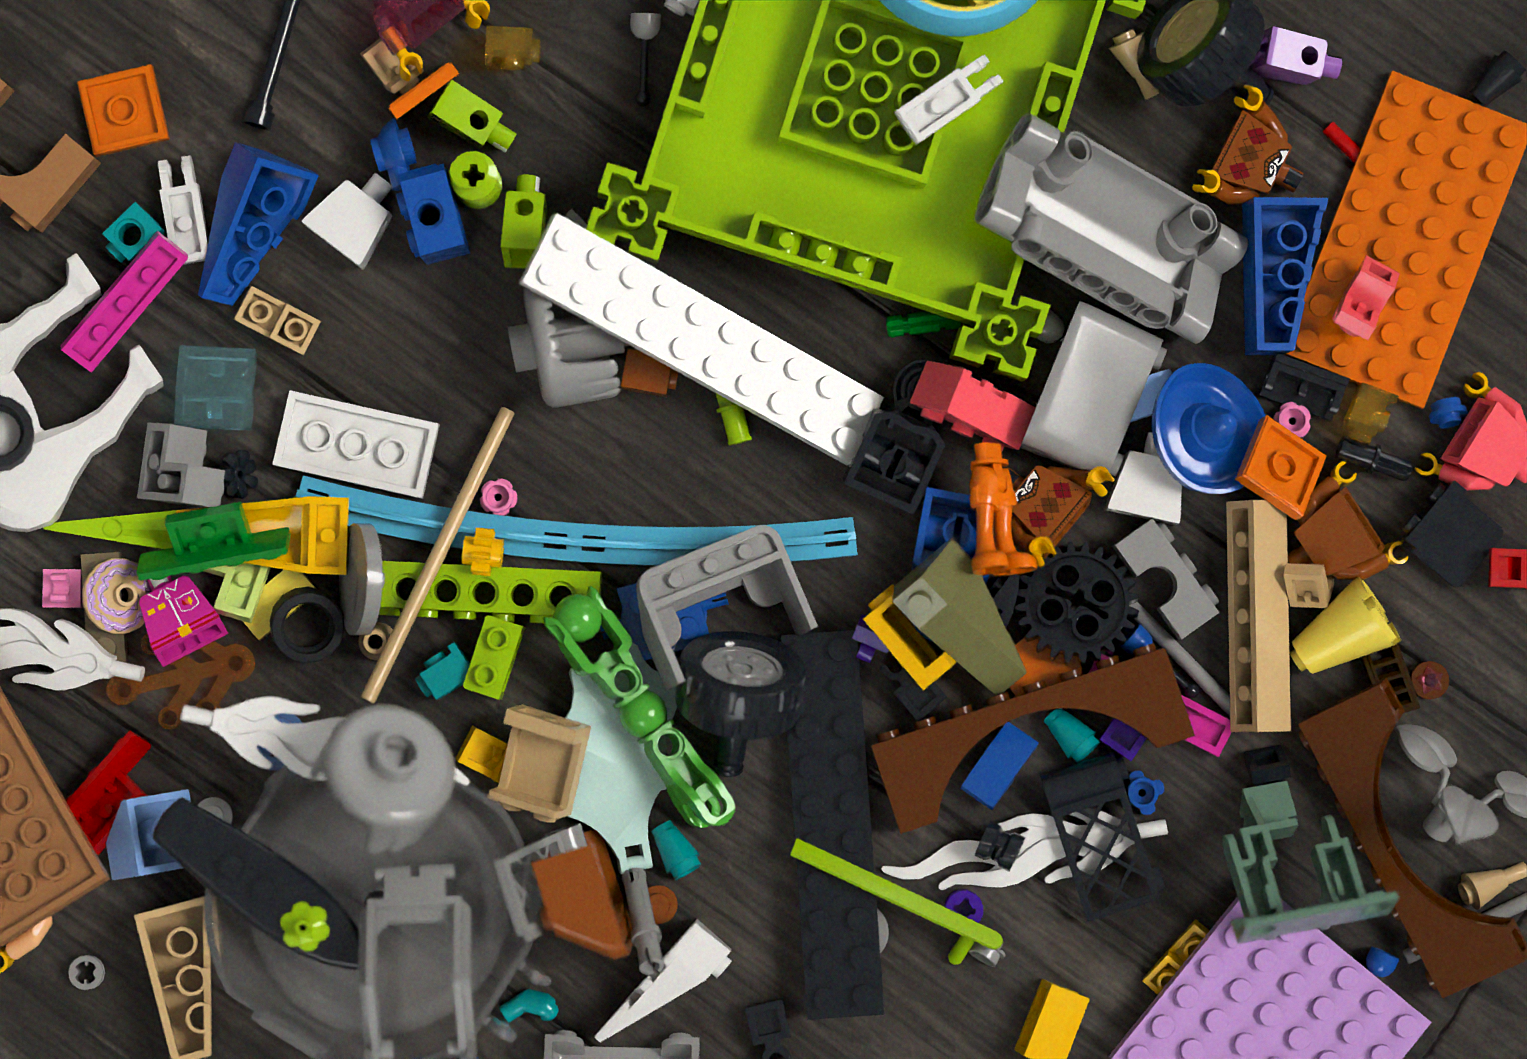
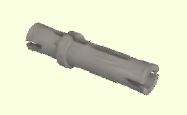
M631 868L634 880H631L628 870L622 874L633 927L630 933L631 942L637 947L640 971L644 974H655L652 962H655L658 972L663 970L665 966L659 945L662 938L661 930L655 925L646 881V872L641 868Z

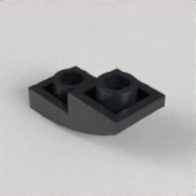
M1018 574L1009 575L1008 577L999 576L989 589V593L993 595L998 611H1000L999 615L1005 628L1008 626L1017 599L1019 588Z

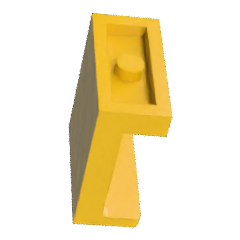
M892 584L868 604L872 612L863 620L922 690H924L950 669L956 661L945 651L938 654L931 644L915 629L914 624L892 602L894 585Z

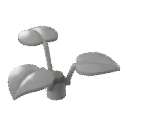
M1403 724L1394 727L1393 730L1397 733L1399 743L1408 758L1426 771L1440 772L1441 774L1437 793L1431 800L1435 807L1423 822L1424 830L1433 839L1447 842L1453 835L1456 843L1460 844L1471 839L1485 838L1493 835L1498 829V821L1487 804L1495 798H1503V802L1509 811L1527 818V778L1513 771H1502L1494 779L1498 789L1493 790L1480 801L1476 800L1472 795H1468L1458 787H1446L1450 775L1447 767L1455 766L1457 757L1452 747L1443 737L1428 728L1418 725Z

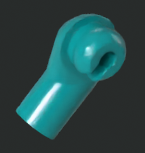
M533 989L524 990L499 1007L509 1023L525 1012L538 1015L543 1021H551L557 1016L559 1011L558 1006L555 1004V999L550 994Z

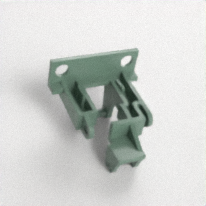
M1282 781L1242 789L1240 817L1244 818V828H1240L1236 838H1234L1233 834L1223 835L1222 838L1224 855L1244 916L1243 918L1231 921L1237 944L1265 939L1266 941L1274 940L1276 936L1317 928L1325 930L1329 929L1332 925L1388 915L1399 899L1397 891L1385 894L1384 891L1365 894L1348 837L1340 838L1335 821L1331 815L1322 816L1321 829L1325 843L1315 845L1310 853L1322 890L1318 905L1284 911L1272 872L1278 860L1272 840L1292 837L1298 826L1297 814L1288 782Z

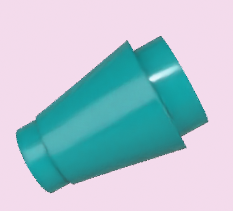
M1063 708L1054 709L1044 720V723L1048 726L1067 758L1072 757L1077 763L1087 757L1100 743L1094 736L1096 734L1095 731Z
M671 820L662 823L651 831L655 837L654 839L666 873H671L675 880L687 876L701 866L698 859L699 852L674 826Z

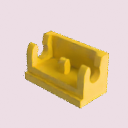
M1041 979L1014 1050L1030 1059H1067L1090 998Z

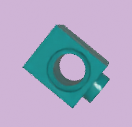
M134 202L102 234L110 241L105 246L107 250L122 263L126 258L131 262L157 231L164 236L167 235V232L138 203ZM131 227H139L141 230L139 242L132 246L125 245L124 234L126 230Z

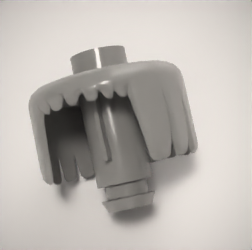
M524 287L523 300L527 323L507 327L516 373L536 369L542 398L548 406L553 408L607 399L618 395L621 391V388H618L620 380L617 377H613L617 374L618 367L615 360H610L609 355L624 353V347L630 345Z
M393 705L367 706L343 718L332 730L315 759L310 772V778L313 783L323 770L327 785L332 789L334 798L342 803V808L347 812L350 819L359 825L369 826L364 850L371 854H378L386 849L389 852H397L408 844H416L429 831L448 802L455 781L453 755L440 731L421 715L406 708Z

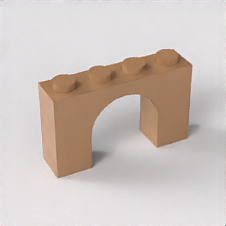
M1 79L0 107L14 92ZM65 133L42 162L30 172L19 176L0 175V206L5 202L15 212L10 217L25 230L29 231L33 226L40 232H43L101 163Z

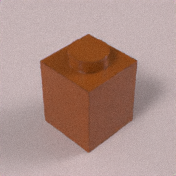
M628 349L621 388L623 390L667 398L668 389L676 390L679 372L641 351Z

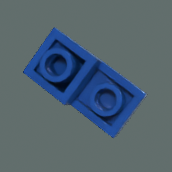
M1006 722L976 763L960 789L992 810L1011 786L1015 776L1036 750L1039 742L1010 722Z

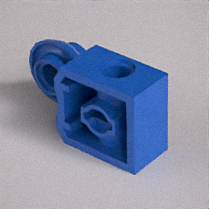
M395 117L382 127L378 137L372 138L370 141L379 172L387 170L392 190L402 191L397 193L396 197L402 216H404L406 221H411L412 229L406 231L411 252L414 253L415 257H421L426 265L469 254L470 249L454 190L450 184L448 170L445 168L444 163L439 165L435 163L410 170L409 165L417 163L408 128L399 130ZM429 213H440L439 221L432 226L424 225V219Z
M926 488L911 570H914L951 537L973 558L976 551V510L970 506V495ZM989 574L983 575V580L985 584L987 583ZM914 625L915 629H916L925 639L932 641L929 637H927L922 631H920V630Z

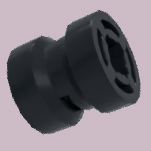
M990 821L977 847L975 856L983 860L992 859L998 863L1000 868L1010 872L1026 837L1016 832L1009 834L1003 831L1001 825Z

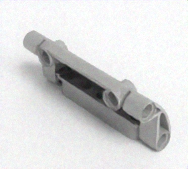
M1031 113L1025 114L1018 121L998 154L984 184L974 217L975 222L1011 241L1012 250L1023 259L1146 327L1155 329L1165 327L1194 344L1200 343L1212 326L1222 274L1240 262L1248 247L1247 237L1218 222L1215 213L1208 205L1200 203L1092 141L1083 133L1071 132L1067 135Z

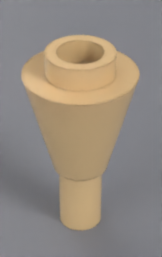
M1130 29L1113 38L1115 45L1109 49L1128 73L1136 79L1146 100L1159 94V92L1141 74L1138 68L1137 51L1144 32L1136 34L1134 29Z
M1521 862L1504 870L1497 869L1462 874L1461 883L1458 884L1459 894L1466 905L1471 904L1473 908L1478 910L1506 889L1508 884L1527 877V865Z

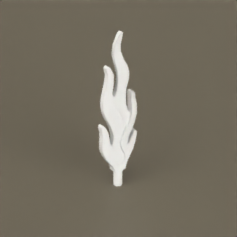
M0 608V619L10 620L15 623L14 626H0V670L26 664L47 665L54 670L52 673L37 671L20 673L13 676L12 680L15 683H29L52 690H68L98 679H110L114 676L139 682L143 680L145 667L117 661V656L106 651L87 631L78 625L63 619L56 620L54 626L65 635L67 639H64L42 619L28 611L15 608Z
M261 697L229 708L215 709V712L184 705L181 720L211 727L210 730L220 734L242 757L259 767L271 769L273 766L259 751L258 746H261L271 752L290 770L303 777L310 778V772L315 759L332 730L345 717H334L303 724H287L278 721L275 716L277 714H313L320 710V706L316 704L295 703L277 697ZM455 767V780L467 786L470 783L469 779ZM323 770L315 780H326Z
M1093 808L1084 809V811L1091 815H1093L1096 810ZM1100 811L1097 818L1115 827H1118L1121 822L1120 819L1103 811ZM1078 812L1068 814L1084 820L1087 824L1076 825L1063 820L1066 832L1081 839L1091 819ZM1030 813L997 823L1002 826L1003 831L1018 827L1029 829L1020 834L1026 838L1010 872L1000 868L998 863L992 859L983 860L975 856L980 841L960 840L947 844L917 865L908 867L883 866L882 871L901 879H921L954 864L985 862L995 866L984 872L952 874L939 883V889L944 890L955 884L1006 887L1030 878L1054 861L1066 857L1054 818L1049 815ZM1165 819L1137 824L1141 839L1168 834ZM1095 821L1085 842L1105 852L1115 831ZM1126 821L1122 830L1132 835ZM1119 834L1109 854L1117 858L1135 843L1133 840ZM1068 838L1074 854L1079 843ZM1082 846L1078 854L1082 856V859L1076 862L1078 869L1089 875L1094 874L1103 855ZM1107 858L1102 869L1113 861ZM1069 865L1057 868L1048 874L1044 880L1050 884L1073 876Z

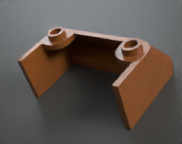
M591 829L583 832L587 845L553 856L550 855L548 850V857L532 862L545 907L540 908V914L546 931L553 929L557 937L611 959H618L630 954L633 945L630 933L633 927L606 842L598 831Z

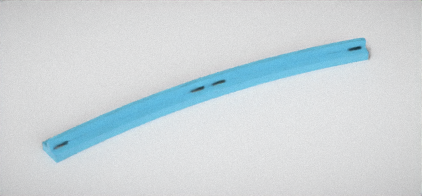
M304 475L295 496L297 498L309 496L325 497L310 493L309 489L329 494V497L349 498L348 527L353 523L372 524L379 534L435 544L452 509L354 489ZM467 511L450 547L463 549L465 535L475 536V530L478 527L494 529L495 539H504L503 555L569 562L659 566L759 525L726 527L614 526L526 519ZM853 517L766 525L778 532L791 562L858 555ZM847 530L845 533L824 535V532ZM545 532L567 534V537L545 535ZM583 535H586V536H599V537H606V538H605V540H603V539H586V538H583ZM848 540V545L826 547L825 544ZM544 543L567 546L566 549L544 548ZM582 546L605 548L604 552L582 551Z

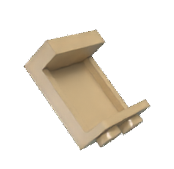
M526 705L507 708L504 724L510 725L512 728L498 787L489 790L488 798L499 801V807L506 810L521 811L524 809L533 812V818L543 822L554 823L556 819L571 815L591 726Z

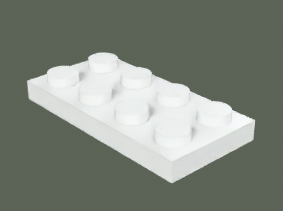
M289 390L272 465L423 499L440 424Z

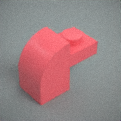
M1366 255L1332 316L1334 323L1338 324L1348 335L1360 336L1369 340L1376 328L1380 312L1395 290L1400 273Z

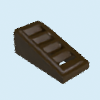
M1398 643L1386 648L1390 649L1392 656L1372 661L1370 654L1361 657L1369 686L1385 678L1388 681L1399 678L1401 685L1393 687L1396 695L1404 694L1405 700L1400 701L1405 713L1421 708ZM1394 663L1395 671L1377 676L1376 668Z

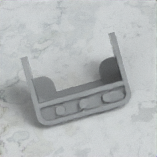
M766 525L755 526L651 568L638 579L636 592L642 633L666 691L685 682L671 648L678 642L681 636V624L676 614L677 611L743 585L748 598L757 606L770 607L782 602L795 634L800 636L818 627L781 537L772 527Z

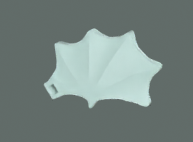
M632 642V646L628 651L641 672L643 684L648 683L650 687L647 690L657 693L664 700L667 708V720L673 719L677 709L675 687L667 691L665 690L659 673L643 660L638 646ZM571 668L569 675L573 687L571 708L565 718L591 726V731L572 813L568 817L582 821L598 831L615 855L620 874H623L626 870L632 872L631 868H641L643 870L652 868L653 864L648 840V819L655 798L661 790L666 789V786L647 758L644 751V743L639 744L637 742L639 738L630 735L623 728L619 718L620 707L616 709L613 707L612 704L615 701L608 698L589 675L579 676ZM617 672L614 677L615 687L619 691L626 692L629 687L628 677L622 672ZM662 735L658 740V749L666 756L668 737ZM639 844L640 855L626 857L625 847Z

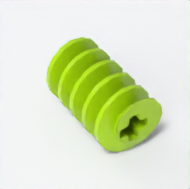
M470 151L459 155L453 161L449 170L450 184L459 200L467 207L474 209L487 208L494 204L500 196L502 180L493 160L484 153ZM476 175H481L483 180H478L476 186L472 187L469 181H475Z

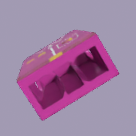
M170 575L161 580L147 579L152 592L142 596L139 599V604L151 647L163 667L228 634L218 613L188 576H181L174 581Z

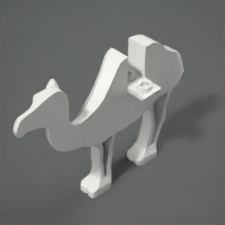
M77 253L67 259L65 286L49 299L28 307L10 322L0 323V395L13 398L26 408L32 418L35 435L32 451L24 462L12 470L0 472V527L10 531L30 532L50 526L60 518L76 482L91 458L117 441L124 425L146 395L152 394L163 387L161 375L141 346L136 345L129 351V367L125 378L97 410L72 423L52 429L43 430L40 427L32 400L14 370L24 354L38 341L47 337L61 321L82 310L86 304L93 302L101 296L100 286ZM0 412V455H6L14 450L19 443L20 428L13 417L7 413Z

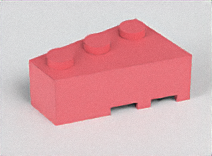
M927 360L910 400V404L923 409L920 414L922 417L942 424L943 419L953 423L952 431L968 438H972L976 434L983 438L981 443L1001 444V451H1003L1004 447L1015 450L1020 449L1036 407L1008 392H1002L993 388L994 384L982 379V381L970 377L972 372L965 368Z

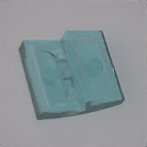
M180 345L176 378L174 425L190 428L251 431L255 403L256 349Z

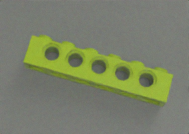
M382 561L385 584L382 588L379 615L400 616V609L404 608L407 601L401 598L399 586L406 579L417 581L425 563ZM442 564L417 617L438 618V611H453V619L476 620V613H492L493 617L508 622H514L515 615H530V623H544V617H554L556 607L552 604L551 594L557 587L564 586L569 588L572 594L586 595L588 586L597 589L601 596L602 573L593 571L491 567V576L473 575L471 565ZM444 581H452L457 587V595L450 602H442L437 596V588ZM482 583H491L495 588V598L489 604H480L475 598L476 588ZM519 585H529L534 592L532 602L527 606H518L513 600L514 590Z

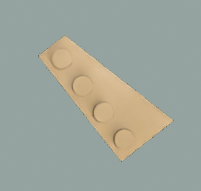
M211 895L134 915L171 1059H201L212 1055Z

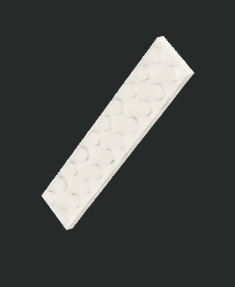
M557 213L552 215L518 283L847 466L851 463L852 458L855 457L860 447L863 432L873 409H878L884 399L883 396Z

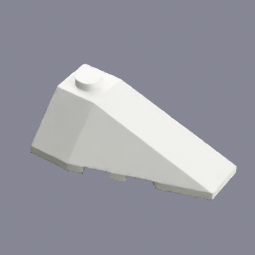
M696 919L662 958L665 964L664 969L658 972L655 966L653 968L655 974H648L596 1033L594 1038L602 1042L704 982L711 974L718 978L731 963V960L727 957L731 952V948Z

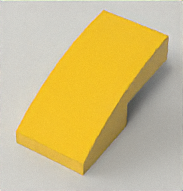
M472 725L455 760L499 783L508 743Z

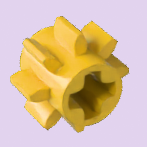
M476 527L475 536L465 535L462 564L471 565L473 575L491 576V567H502L504 539H495L494 529Z

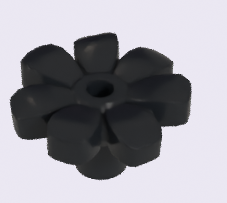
M237 450L235 454L226 453L222 458L224 466L217 468L225 470L224 494L227 496L235 495L238 499H244L248 495V489H255L258 484V478L250 475L256 471L255 461L250 459V454L246 450Z

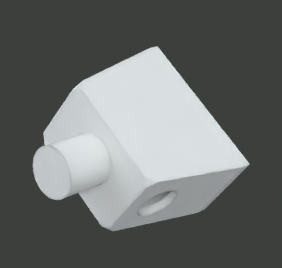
M376 173L372 175L362 190L349 180H345L305 216L302 223L363 270L392 218L391 213L380 205L381 201L391 190V184Z
M1152 432L1147 434L1144 453L1128 451L1106 502L1105 510L1148 520L1153 518L1157 522L1162 521L1166 524L1177 525L1180 523L1182 485L1163 466L1155 448Z

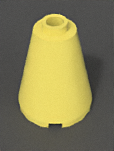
M1357 577L1329 604L1328 608H1325L1292 641L1294 650L1289 653L1301 672L1308 669L1311 674L1394 646L1401 642V638L1393 623H1387L1389 621L1384 613L1385 610L1364 580Z

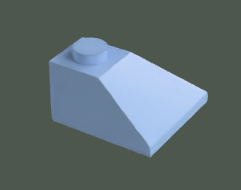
M189 789L121 801L106 841L112 880L183 868L154 841L152 836L161 815L172 803L179 798L191 801Z

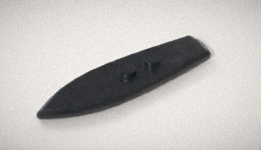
M179 798L165 810L154 829L152 836L154 841L230 909L275 942L301 956L330 966L359 970L360 929L340 902L318 881L262 842L185 798ZM299 902H306L311 908L319 906L325 910L327 915L325 923L330 929L329 936L325 940L319 941L317 947L312 951H304L300 946L291 947L284 941L285 930L281 926V918L284 914L292 912L293 906ZM301 924V930L305 931L306 925Z

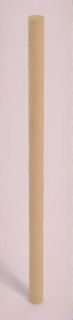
M500 408L360 696L362 700L370 704L375 703L515 413L510 409Z

